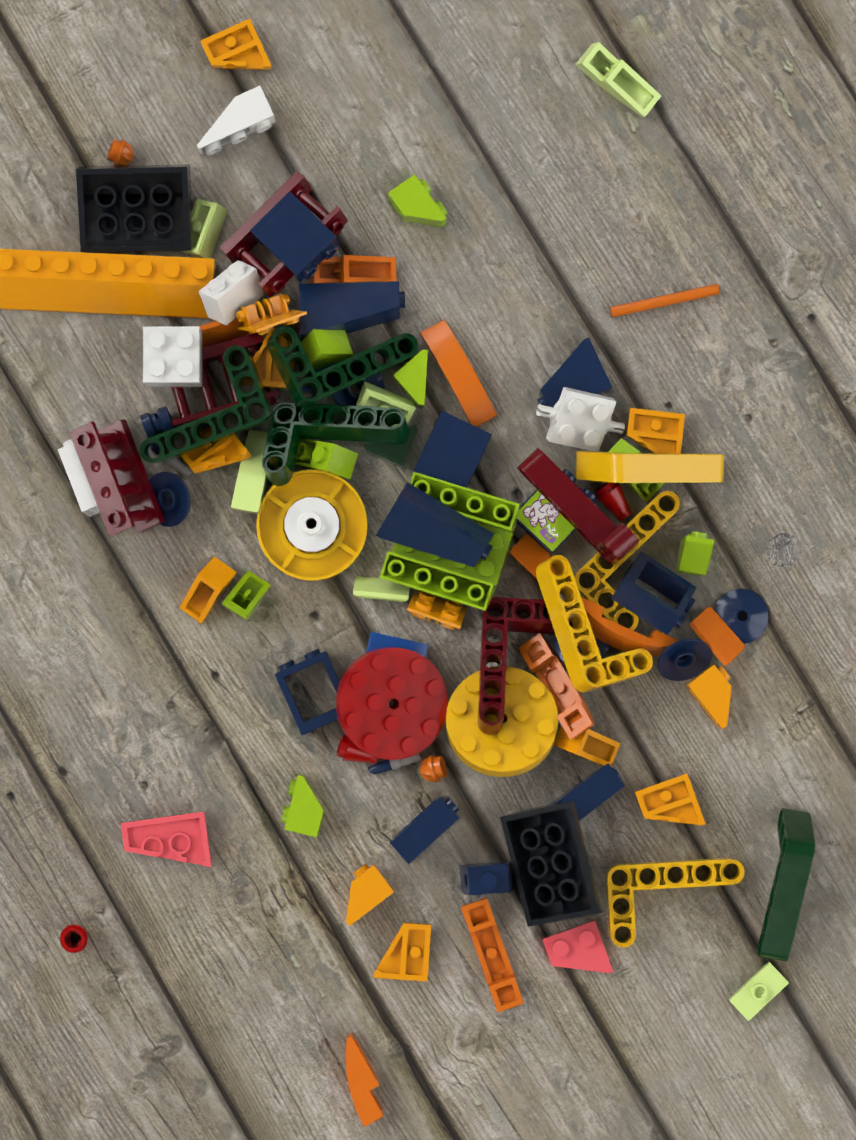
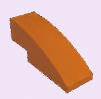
M342 255L341 257H331L328 260L324 259L317 266L318 270L308 279V284L397 281L396 257Z
M350 1033L346 1039L347 1079L356 1112L363 1126L366 1127L384 1116V1110L372 1091L380 1085V1080L354 1034Z

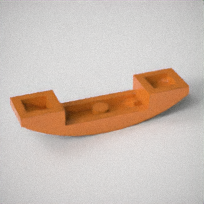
M443 320L420 333L456 395L469 423L478 427L496 417L497 414L489 397L446 321Z
M581 597L594 637L613 648L624 652L645 649L652 657H659L668 646L680 641L657 630H654L648 636H644L602 617L605 607Z
M539 633L521 645L518 649L531 671L535 672L538 679L552 694L559 714L557 718L569 739H575L594 726L593 718L584 698L573 687L565 665L558 658L555 650L544 635Z
M487 897L460 906L497 1012L499 1013L524 1004Z

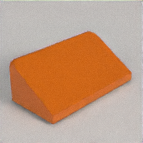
M237 317L226 326L217 321L199 326L202 330V348L249 335V332L238 330L237 327L244 324L239 322Z
M528 533L508 552L536 580V568L538 565L552 557ZM551 567L552 572L556 575L554 568Z
M710 606L689 623L690 628L702 641L709 645L711 652L725 666L745 648L744 643Z

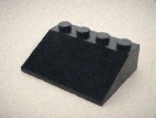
M190 164L93 166L76 169L81 252L191 250Z
M574 801L534 807L500 817L528 927L602 913Z

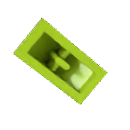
M313 329L301 341L315 371L354 356L345 330Z
M421 350L393 375L394 381L418 408L423 409L425 408L428 350Z
M247 570L225 598L222 605L249 621L271 584Z

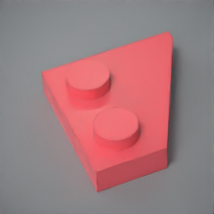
M595 920L542 938L552 966L604 973L613 972Z

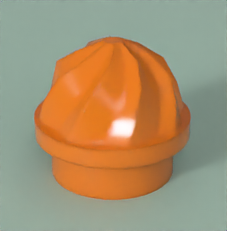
M113 139L107 160L113 162L114 166L129 164L134 159L132 146L123 139L121 141Z
M430 755L424 759L419 768L421 776L425 780L435 783L440 782L442 778H446L447 768L444 758L442 756Z

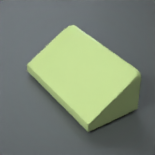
M196 199L191 212V250H184L182 252L199 258H211L228 210L218 203Z
M367 382L363 383L356 406L398 408L404 413L407 424L416 409L411 399Z
M357 576L355 578L353 596L407 603L409 601L410 587L381 578Z

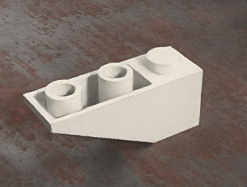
M261 86L234 97L198 143L197 147L201 156L204 154L208 156L216 154L222 150V146L230 142L232 144L240 143L247 138L246 135L255 131L261 133L272 127L271 124L275 123L274 114Z

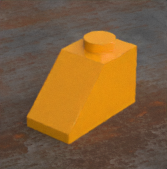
M214 556L198 573L179 608L202 624L223 596L237 572Z
M710 665L685 686L719 729H724L728 723L732 688L728 681L731 678L722 666L717 668L715 665Z
M562 725L554 742V746L602 766L608 763L612 766L621 744L590 729L575 739L570 740Z
M365 863L353 873L356 878L351 882L346 923L349 926L394 893L393 887L375 864L369 867Z

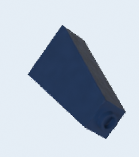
M399 281L299 284L300 311H307L306 315L300 316V338L302 341L313 329L345 330L346 334L399 319L400 308H405V291L399 292Z
M408 482L376 534L381 539L471 567H475L480 558L484 561L486 560L493 548L489 542L494 533Z

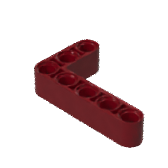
M539 448L533 451L517 467L520 473L611 565L616 564L639 542L637 536L625 524L620 523L616 526Z
M493 597L487 610L483 611L478 727L484 734L495 735L503 726L507 632L555 633L551 620L544 617V615L549 613L545 601L542 599ZM498 611L501 613V616L492 617L489 615V612ZM524 612L528 614L529 617L526 619L519 618L516 614ZM495 636L498 637L501 641L498 643H491L490 641H488V638ZM490 662H495L500 667L497 669H490L487 667L486 664ZM488 688H494L499 693L497 695L491 696L488 695L485 692V690H487ZM491 714L496 716L498 720L488 722L484 719V716Z

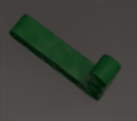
M284 326L277 329L269 337L267 347L293 401L300 407H308L404 363L418 351V341L413 335L403 333L317 373L296 332L290 327ZM278 336L284 337L287 340V348L281 347L278 344ZM399 342L405 344L408 350L407 354L399 350ZM375 353L383 357L384 365L378 364L375 361ZM290 361L296 362L300 366V373H295L290 369ZM351 364L358 366L360 376H356L351 372ZM327 375L335 378L336 387H332L327 383ZM303 386L311 389L312 398H307L303 395Z
M234 345L227 348L223 356L224 364L239 404L144 440L139 448L140 456L144 461L162 463L261 425L270 419L272 414L271 405L249 350ZM237 351H241L244 354V362L240 366H234L231 360L232 355ZM251 377L254 381V388L252 391L245 393L241 388V383L245 378ZM257 403L262 404L264 407V414L259 419H255L251 414L253 405ZM231 413L238 417V424L233 429H229L225 423L226 417ZM205 423L212 427V434L207 439L202 438L200 435V427ZM179 433L184 434L186 437V444L181 449H178L174 444V438ZM156 443L160 447V454L153 459L150 457L148 449L151 444Z
M280 403L272 411L262 466L270 483L275 486H283L292 478L300 438L401 443L407 439L409 427L404 413L398 408L313 404L308 407H300L296 403Z
M781 808L777 826L780 856L759 938L758 957L787 961L813 862L815 839L809 812Z

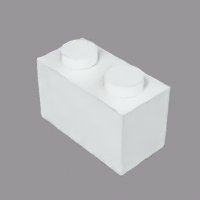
M237 260L203 287L199 294L207 316L226 326L237 317L236 312L240 311V307L255 303L265 295L259 286L261 281L257 269Z

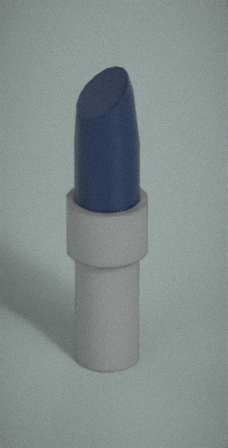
M156 443L151 444L150 449L159 456V445ZM179 456L164 461L187 479L193 474L192 469L179 459Z
M420 753L404 759L378 762L370 766L368 771L371 774H379L390 770L394 771L422 760Z

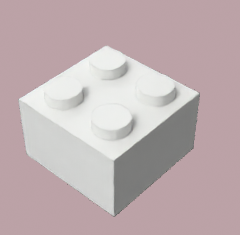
M199 326L143 327V383L146 387H202V330Z

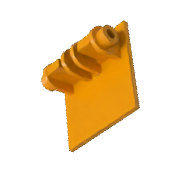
M279 293L268 299H263L262 304L257 301L255 304L252 303L240 307V311L236 312L238 321L243 322L244 325L237 328L238 330L248 331L249 334L258 332V335H264L274 331V326L283 323V326H288L299 322L298 317L306 315L307 311L289 310L287 306L291 303L289 296Z
M415 590L407 612L412 613L413 617L422 620L428 617L427 622L433 619L436 620V625L442 622L440 625L442 627L460 630L467 608L463 607L461 603L448 599L444 600L436 597V595Z

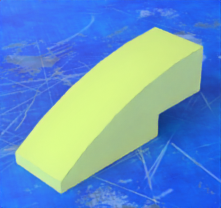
M599 42L591 44L575 64L601 88L642 117L649 113L661 97L623 60L615 58Z
M249 429L245 448L252 457L242 460L240 463L231 504L233 510L259 514L268 480L262 466L268 435L266 432Z

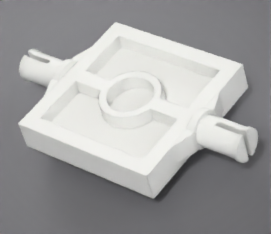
M563 387L560 399L554 407L539 404L537 406L538 409H536L537 416L550 418V427L546 439L552 443L599 452L603 438L608 431L622 434L625 429L624 423L611 421L616 401L613 398Z

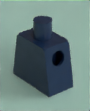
M511 861L460 865L461 891L463 894H495L514 890Z

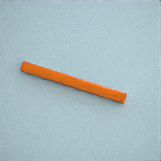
M718 284L612 306L610 307V312L613 318L719 294Z

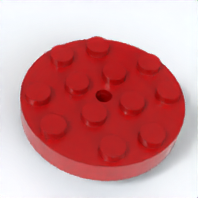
M382 647L363 654L345 671L337 689L336 714L342 731L358 749L380 759L398 760L420 753L437 738L446 720L448 693L440 672L427 658L408 649Z

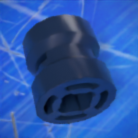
M167 406L158 408L157 413L150 414L147 412L140 415L148 438L175 428Z

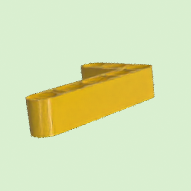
M576 451V479L612 483L723 482L724 454Z
M671 491L661 492L626 525L637 536L639 542L612 568L604 569L600 566L599 558L601 554L598 552L575 574L574 577L583 598L599 604L598 598L600 594L606 593L611 597L613 596L615 590L605 580L677 512L680 501L675 493ZM666 497L672 501L673 508L671 511L666 512L659 507V500ZM641 517L651 518L653 521V528L651 530L645 531L639 526V519ZM587 573L593 577L594 583L591 588H583L580 585L579 577L581 574ZM614 600L610 608H604L602 617L618 624V616L626 613L632 618V624L629 629L635 630L637 627L638 616Z
M555 555L538 565L536 577L571 683L577 691H592L633 679L650 671L653 660L650 653L645 649H635L604 659L601 658L571 565L564 556ZM551 567L554 568L556 575L552 572ZM560 593L563 595L564 601L561 599ZM569 620L572 622L573 628L570 626ZM577 646L580 647L582 655L579 653ZM610 666H611L612 669L614 670V674H612V672H611V670H610ZM586 672L589 674L591 682L588 680Z
M733 858L624 863L610 866L605 874L608 933L610 939L615 945L622 948L629 947L635 941L636 926L633 890L734 885L742 881L745 873L744 866ZM731 863L735 864L737 874L733 878L727 879L723 873L725 866ZM701 865H706L709 868V876L705 880H698L695 874L696 869ZM679 867L682 873L681 878L678 881L671 882L667 876L669 869ZM646 868L652 869L654 873L652 881L642 883L639 878L640 872ZM616 870H623L626 874V880L620 885L613 884L611 880L612 874ZM619 898L626 899L628 903L627 909L622 913H617L613 909V903ZM619 927H627L629 929L628 938L624 941L616 940L615 931Z

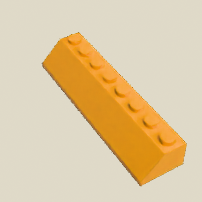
M0 249V309L211 319L207 316L199 291L217 277V263L212 258Z

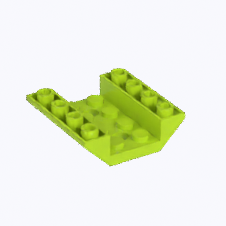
M413 472L410 481L411 485L494 533L489 542L493 548L485 561L480 559L475 567H471L394 543L392 552H387L379 578L486 611L498 586L514 536L520 504Z

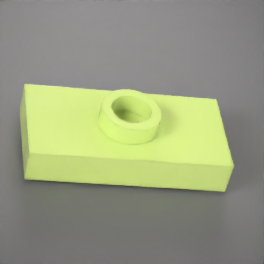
M768 961L728 1000L747 1021H750L789 982Z

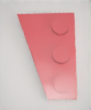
M205 811L121 823L124 851L212 867Z

